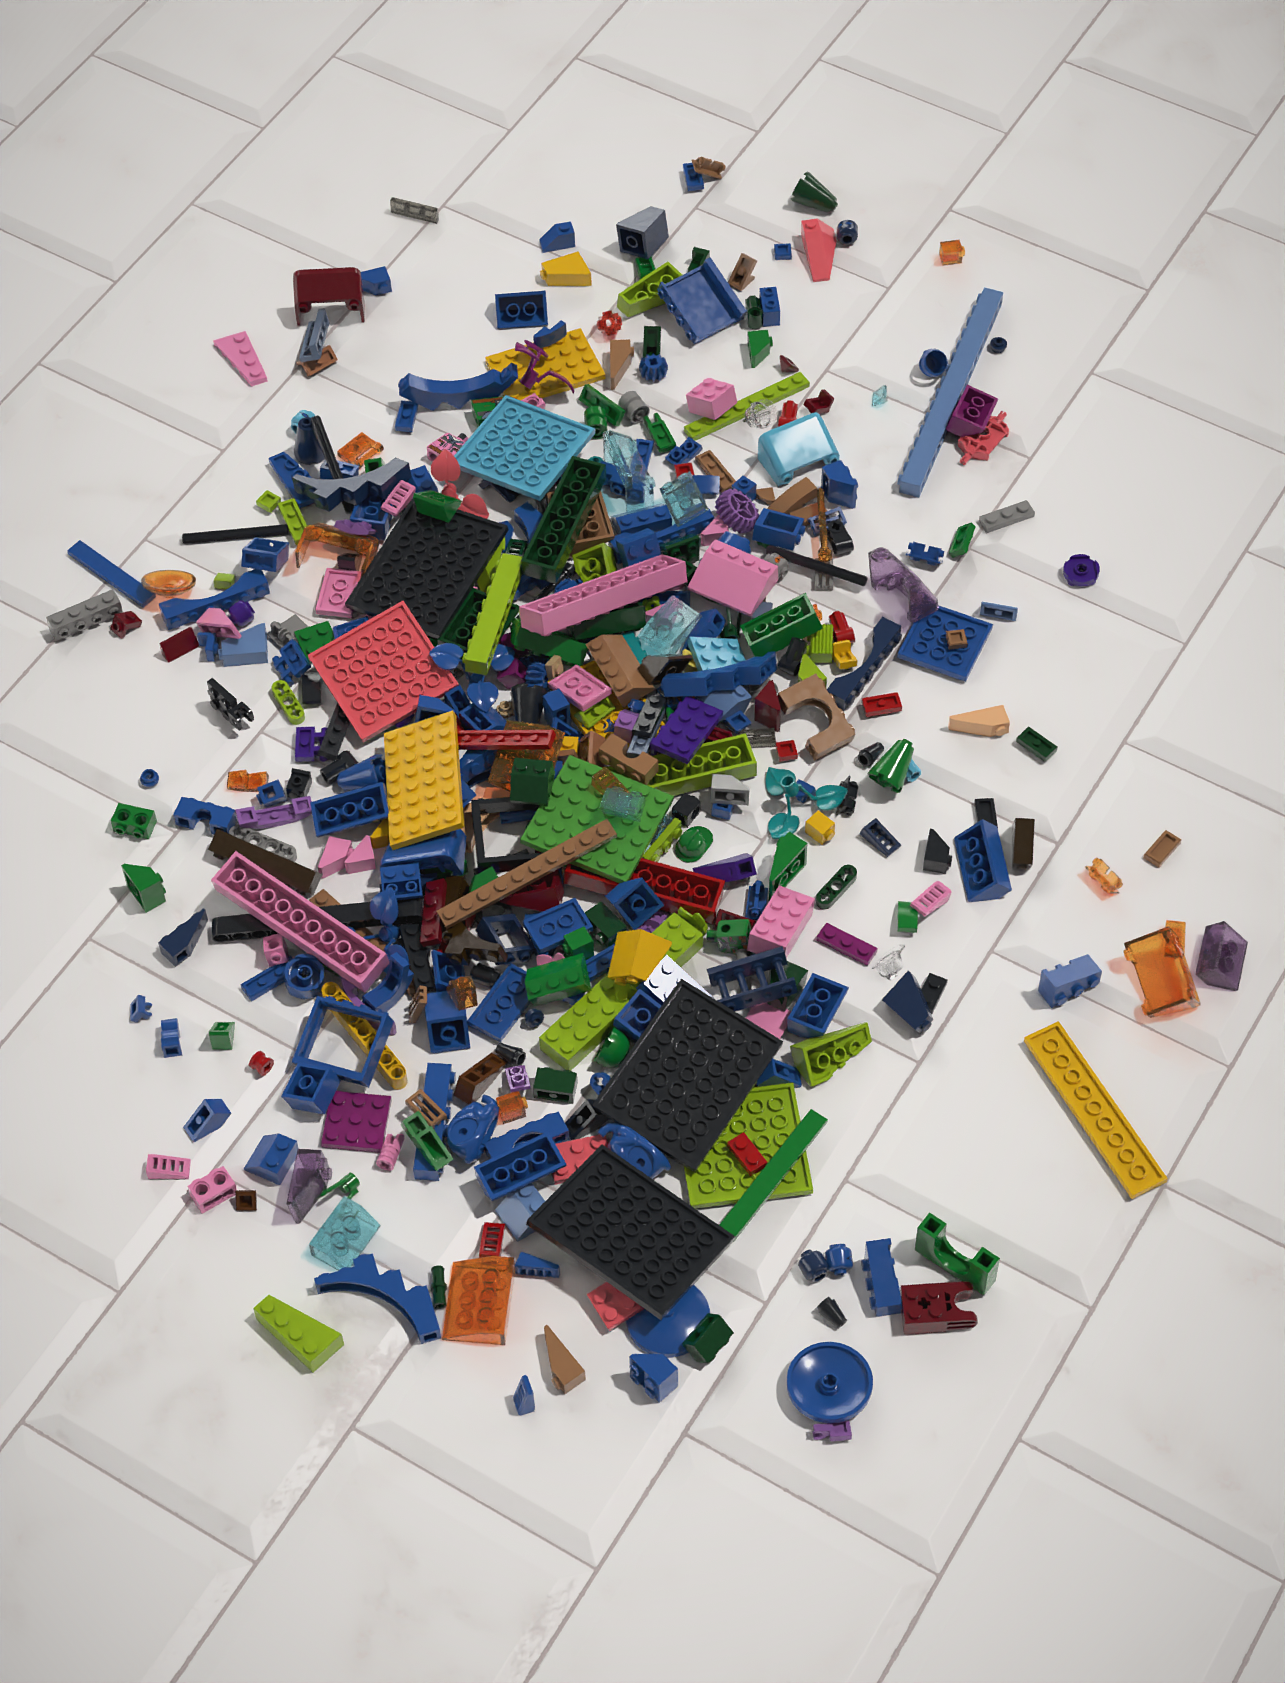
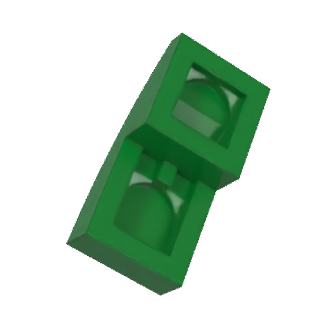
M898 901L897 932L917 933L918 911L910 906L911 902Z

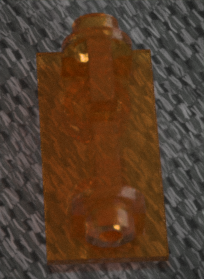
M1096 857L1092 861V866H1085L1089 871V876L1096 881L1098 880L1101 888L1106 893H1120L1117 889L1123 886L1122 879L1114 871H1110L1107 875L1106 873L1110 867L1101 858Z

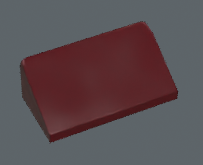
M188 627L159 643L162 656L167 662H172L199 647L192 627Z

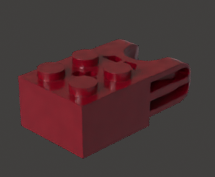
M962 1281L901 1285V1315L904 1335L943 1333L946 1330L974 1328L978 1324L977 1315L973 1311L961 1310L955 1305L956 1302L971 1297L974 1291L972 1283Z

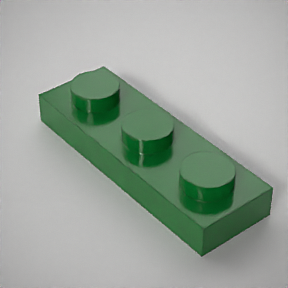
M584 385L578 400L588 407L600 406L604 408L607 421L614 426H619L626 411L591 385Z

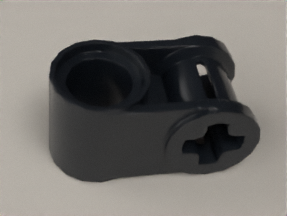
M839 520L831 521L828 525L827 540L832 547L833 553L839 555L853 551V540L844 524Z

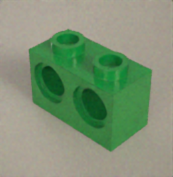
M118 803L111 818L113 832L120 835H131L139 839H150L157 823L154 810Z

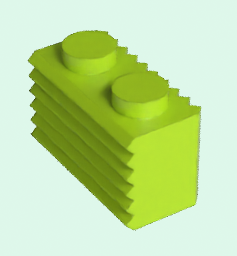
M823 624V629L807 636V642H810V645H807L806 654L810 656L814 663H832L833 625Z

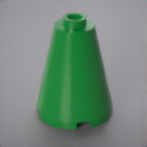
M904 738L903 740H897L867 773L869 778L884 788L886 786L892 787L890 790L892 792L900 793L913 756V743Z

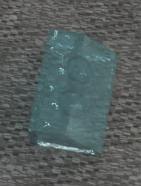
M344 1196L309 1243L311 1256L338 1271L344 1267H352L353 1259L363 1252L381 1225L360 1204Z

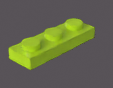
M292 498L277 503L295 545L313 540L295 499Z
M675 817L644 853L642 858L659 862L661 855L670 849L671 843L681 836V820Z

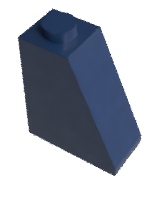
M908 970L885 995L882 1001L921 1034L931 1027V1022L934 1019L916 977Z

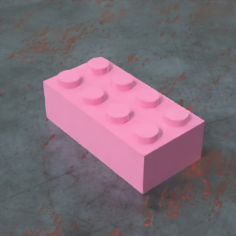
M779 885L749 934L747 951L758 954L783 946L787 959L812 916L815 898Z

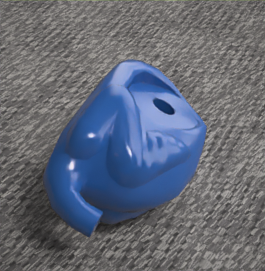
M485 1094L481 1099V1102L486 1104L485 1106L478 1102H472L465 1106L454 1116L447 1128L449 1148L459 1158L464 1159L467 1164L477 1161L485 1151L484 1143L491 1139L498 1123L499 1107L496 1100Z
M608 1123L597 1132L603 1138L607 1133L612 1132L613 1136L607 1146L608 1149L650 1178L654 1179L663 1170L669 1171L671 1169V1165L664 1154L632 1128L618 1123Z

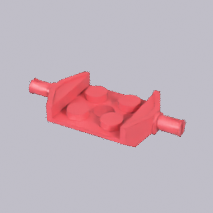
M1001 411L997 417H990L983 431L987 435L977 433L958 439V447L965 454L960 459L961 464L966 465L971 458L988 461L989 454L1004 436L1008 437L1009 428L1002 421L1007 416L1006 412L1003 413Z

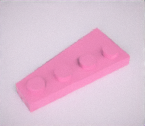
M246 331L213 340L214 346L221 350L222 355L230 360L231 365L239 370L241 376L251 387L268 382Z

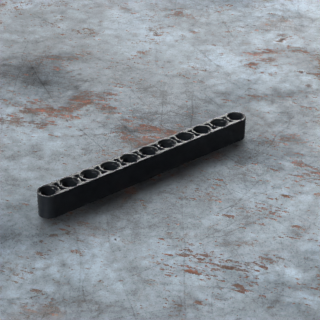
M420 898L397 900L398 916L392 925L422 921L423 908ZM370 902L319 907L345 926L353 929L384 926L380 922L381 919L378 920L372 916ZM251 914L221 916L212 919V940L217 942L263 938L279 934Z

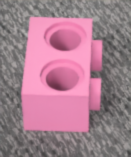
M224 1166L213 1169L208 1175L201 1179H195L187 1186L191 1198L202 1214L235 1196V1191L237 1190L235 1182Z

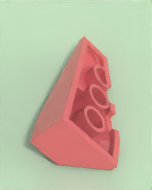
M819 219L802 220L801 238L813 282L828 281L831 276L837 243L834 229Z

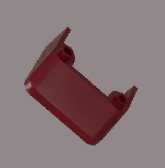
M358 268L304 269L293 273L294 307L297 326H301V314L311 311L312 303L345 302L347 309L360 311L361 323L365 322L361 271Z

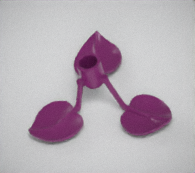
M524 340L527 347L516 342L515 351L524 352L531 357L527 371L519 381L521 384L531 389L535 382L539 383L543 378L551 375L564 381L574 394L575 391L572 384L565 377L554 371H547L539 378L537 377L539 374L533 369L537 361L540 360V355L542 354L546 358L549 357L543 349L528 340ZM528 348H532V349L536 350V351H537V355H535V354H534L531 350H529Z

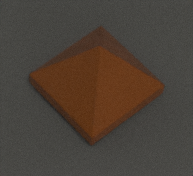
M256 1190L235 1191L236 1211H257Z

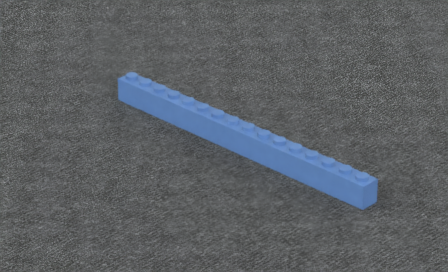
M984 287L982 293L978 294L977 305H973L972 316H969L967 319V328H963L962 339L957 342V351L952 353L951 364H948L946 368V376H942L941 388H937L936 399L931 402V411L926 413L925 425H921L920 436L916 437L914 441L915 448L910 450L909 461L905 462L903 467V475H899L897 482L900 485L899 493L920 498L948 432L946 430L948 423L970 381L1002 306L1004 292Z

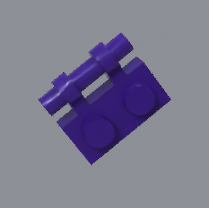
M315 726L296 727V762L314 761V757L318 755L325 736L326 727L321 728V732H316ZM315 741H319L320 746H315ZM320 756V761L326 762L327 758Z

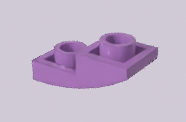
M348 519L337 520L334 525L339 530L356 535L375 534L376 532L371 528L372 525L365 521L353 523Z
M525 1065L505 1068L510 1092L531 1089Z

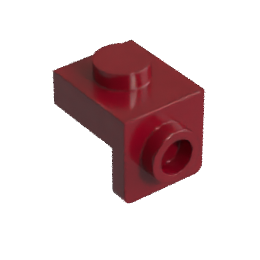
M822 389L818 397L806 399L803 405L810 413H828L834 402V397L825 389Z
M132 611L118 613L114 615L110 629L119 638H124L128 629L141 627L142 620Z

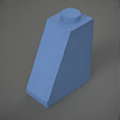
M265 623L240 632L242 636L240 639L227 638L221 641L222 649H218L219 660H223L224 667L268 663Z

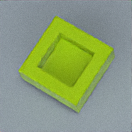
M266 490L256 500V505L271 513L278 506L277 503L281 502V497Z

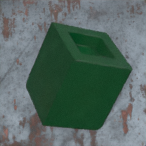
M694 247L688 272L702 266L705 259L710 257V250Z

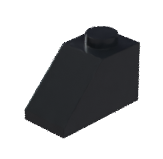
M931 828L925 851L923 871L946 874L947 867H951L952 856L949 855L950 847Z
M586 1099L565 1122L571 1140L580 1139L600 1129L609 1119L592 1108L596 1099Z

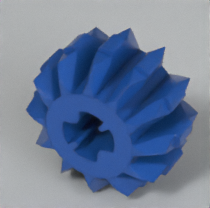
M653 353L652 356L646 354L645 358H641L639 371L642 378H646L647 381L651 379L654 382L656 379L661 381L662 377H666L668 365L664 357H661L660 354L655 356Z
M536 662L529 665L525 677V684H528L527 687L533 688L534 685H538L548 690L545 664Z

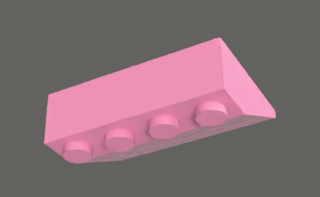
M715 539L704 553L688 585V590L751 617L777 583L778 566Z

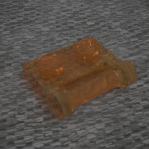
M361 432L337 451V455L347 463L359 465L360 469L363 467L364 460L370 459L376 453L382 452L384 447L380 442L374 441Z

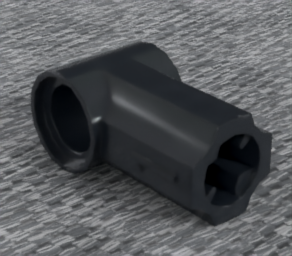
M792 637L786 653L778 663V669L795 677L799 672L801 659L808 643L801 638Z
M346 750L337 756L336 761L322 768L320 774L324 781L330 784L337 780L340 772L359 762Z

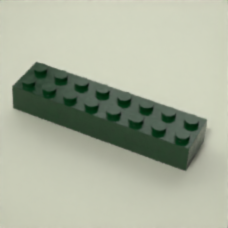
M575 456L571 457L521 560L522 575L557 583L606 480V464Z

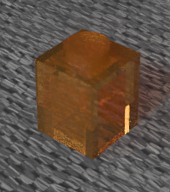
M960 239L940 242L939 256L942 266L962 263L963 256H965V248L961 246Z
M519 1091L496 1098L499 1115L503 1124L526 1117L528 1104L526 1098L521 1097Z

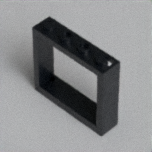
M510 797L471 800L478 874L490 867H493L495 872H508L543 854L541 852L485 858L480 814L531 809L537 811L540 805L510 802Z

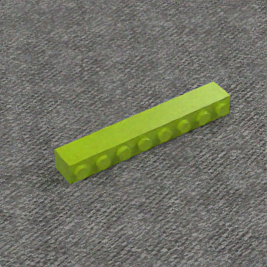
M502 553L501 559L496 562V573L492 574L491 586H488L486 592L487 598L483 599L482 612H479L477 616V626L474 625L473 637L469 639L468 651L463 655L462 663L465 664V672L482 675L488 674L522 577V556Z

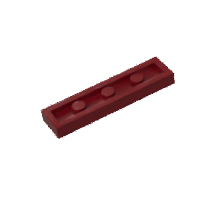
M444 878L426 882L420 943L423 947L440 944L442 940L443 923L437 915V910L445 907L447 882Z

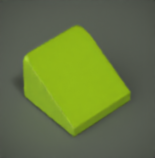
M218 573L213 581L214 587L216 589L230 588L234 585L236 574Z

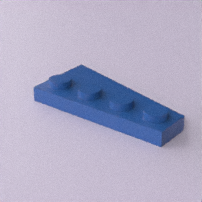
M285 452L268 458L270 465L290 496L295 499L299 509L315 503L314 499L295 492L292 477L296 474L312 478L308 471L299 467V464Z

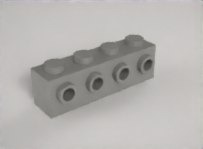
M114 589L49 615L46 619L55 641L58 642L114 618L115 614L123 613L118 596Z

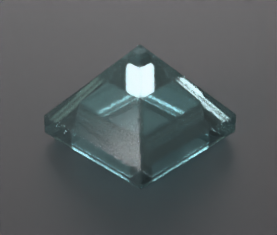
M886 385L873 392V407L888 402Z

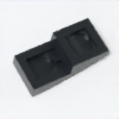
M318 672L304 673L302 675V704H320L322 695L320 675Z

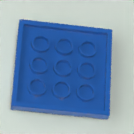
M925 601L898 652L897 658L966 682L993 629V624ZM964 629L968 643L967 648L949 650L946 631Z

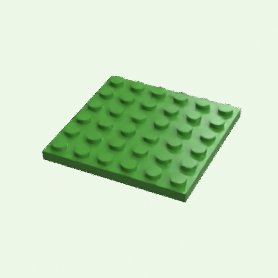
M569 755L553 782L548 806H539L522 835L520 844L544 853L608 819L616 831L617 837L570 862V864L617 883H623L630 880L670 808L674 796Z

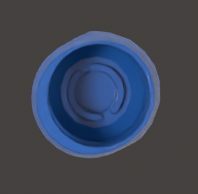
M936 348L925 350L919 360L920 370L929 377L940 376L948 364L946 355Z

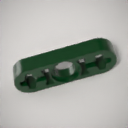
M849 864L842 866L817 893L816 905L820 909L831 908L856 881L857 869ZM833 884H840L842 888L834 890L831 886ZM828 896V901H821V898L825 899Z

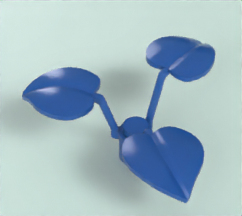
M444 643L434 647L429 652V655L439 668L453 670L458 667L459 663L462 665L466 680H469L467 688L468 698L478 709L488 713L498 698L497 687L491 682H484L485 675L476 673L469 675L468 672H465V664L460 659L463 656V650L459 646L452 643ZM498 644L490 666L495 671L507 669L514 660V649Z
M391 887L376 894L370 902L372 916L375 919H381L380 922L384 927L380 929L379 934L363 938L369 940L379 937L382 941L389 942L384 948L389 962L390 955L397 952L409 963L406 950L400 945H392L400 937V932L397 925H392L398 916V903L395 892ZM389 965L384 969V972L386 974L388 972Z

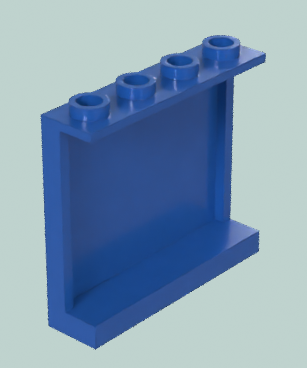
M711 257L705 259L702 266L666 284L663 281L660 282L657 290L659 297L665 301L669 312L673 313L678 325L682 326L686 337L693 344L743 320L747 313V310Z

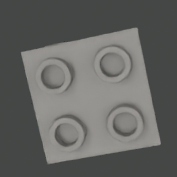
M294 614L281 624L273 621L270 624L271 631L267 635L282 648L291 639L298 643L297 638L294 637V631L309 626Z

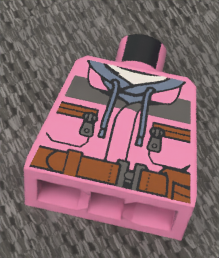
M450 433L444 434L427 446L428 459L434 461L443 449L455 455L468 440V437L464 433L459 434L457 437Z

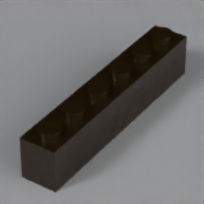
M219 829L216 830L208 848L209 851L214 852V857L224 860V857L229 859L237 851L288 887H295V892L306 896L307 893L314 895L323 875Z

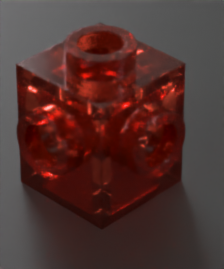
M612 310L602 312V316H598L597 328L599 331L601 330V333H606L607 336L617 334L616 331L622 330V320L618 313H612ZM606 320L610 321V326H607Z

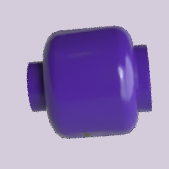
M240 600L228 609L230 614L228 618L234 625L237 624L239 627H244L254 619L255 611L248 601Z

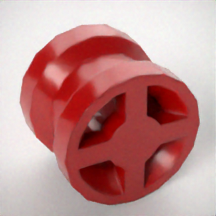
M262 1051L256 1052L249 1061V1067L253 1070L256 1069L261 1076L268 1074L274 1065V1060L270 1057L267 1058Z

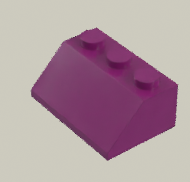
M967 384L946 430L960 437L982 433L998 402V398Z

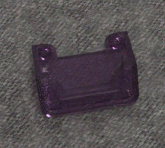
M879 547L868 552L871 586L875 590H878L880 586L887 587L888 591L894 588L900 590L908 598L909 612H907V619L911 623L938 610L939 606L936 596L914 572L888 549Z

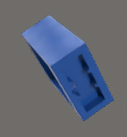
M763 508L754 525L752 540L793 551L795 546L800 544L801 537L804 536L806 526H803L804 518Z
M255 537L242 549L241 567L277 572L289 559V542Z

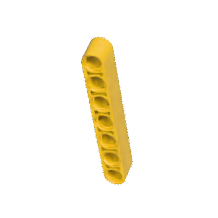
M327 982L322 986V996L324 998L331 996L339 1002L343 1000L351 1002L335 982ZM330 1010L368 1057L377 1032L366 1019ZM385 1044L377 1070L393 1089L401 1090L408 1083L406 1069Z

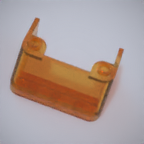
M314 523L306 526L303 530L295 551L296 567L300 568L310 542L318 541L356 551L358 554L366 556L361 568L362 577L378 553L379 541L373 536L351 534L328 524Z

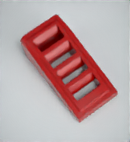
M484 1222L479 1261L500 1263L505 1224ZM488 1228H489V1229H500V1231H499V1232L488 1231ZM487 1235L498 1236V1238H488ZM486 1242H495L497 1245L486 1244ZM485 1249H496V1251H487Z

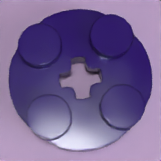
M1075 554L1064 563L1063 575L1070 586H1092L1099 577V563L1096 560L1094 562L1090 559L1089 555Z

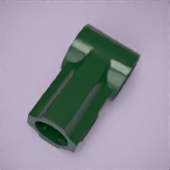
M752 295L745 299L748 318L747 325L750 329L756 330L760 329L763 325V310L761 309L760 299Z

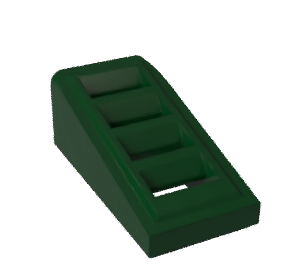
M510 539L505 554L523 557L528 541Z

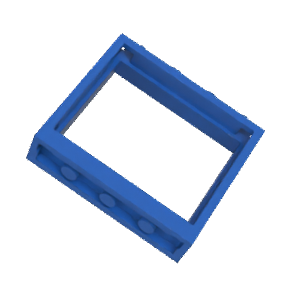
M317 996L292 1063L297 1066L298 1062L330 1067L341 1080L369 1088L394 1020L389 1016V1013L383 1012L381 1009L373 1011L366 1005L361 1004L358 1007L347 1000L339 1002L331 996H326L325 998ZM327 1009L380 1023L362 1073L308 1059Z

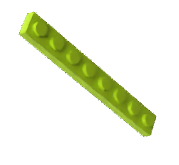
M800 371L737 401V404L716 420L702 417L684 426V432L688 437L696 441L810 387V382Z

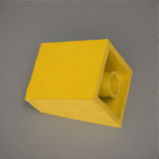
M642 929L618 932L607 978L615 980L614 983L625 986L626 983L637 984L638 982L647 981L671 947L672 942Z

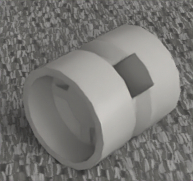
M628 391L619 399L618 405L626 411L625 414L632 423L642 422L643 417L648 416L650 413L649 407L636 391Z

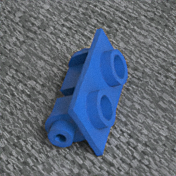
M915 541L913 543L909 542L908 549L911 551L905 554L910 556L909 559L914 561H920V559L927 560V564L937 566L938 563H943V560H939L940 557L943 558L945 551L942 548L929 545L926 552V544Z
M760 880L755 881L753 886H749L745 917L752 920L759 919L767 904L768 888L764 887L763 882Z

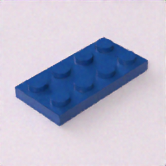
M512 963L509 964L467 1020L468 1026L501 1043L531 1003L528 1000L525 985L527 971Z

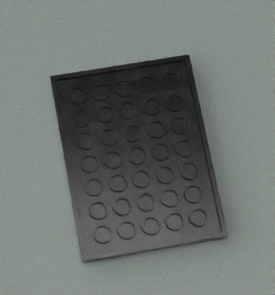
M412 498L348 597L345 606L346 608L375 617L399 602L404 601L425 634L438 639L454 619L507 534L508 526L458 509L448 523L418 513L414 498Z
M681 978L597 1097L592 1108L615 1123L632 1128L661 1152L696 1173L783 1045V1041Z
M603 1144L526 1222V1225L660 1320L667 1315L735 1239L733 1234Z

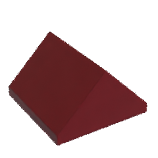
M769 680L755 697L754 721L775 732H780L781 708L774 682Z

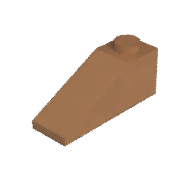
M630 339L610 340L611 390H615L631 365V357H634V346H631Z
M545 1325L544 1335L552 1373L551 1381L557 1390L561 1389L564 1394H567L586 1380L585 1370L551 1328Z

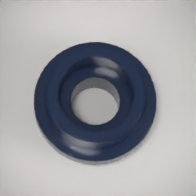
M995 337L990 341V347L993 352L1002 353L1007 348V341L1002 337Z
M536 1008L530 1009L525 1014V1023L531 1028L539 1026L544 1020L543 1012Z

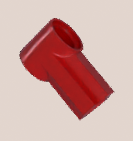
M787 400V402L783 403L778 427L797 420L798 404L794 401Z
M835 611L829 615V623L833 625L834 642L850 640L851 644L855 643L853 628L849 627L844 613Z

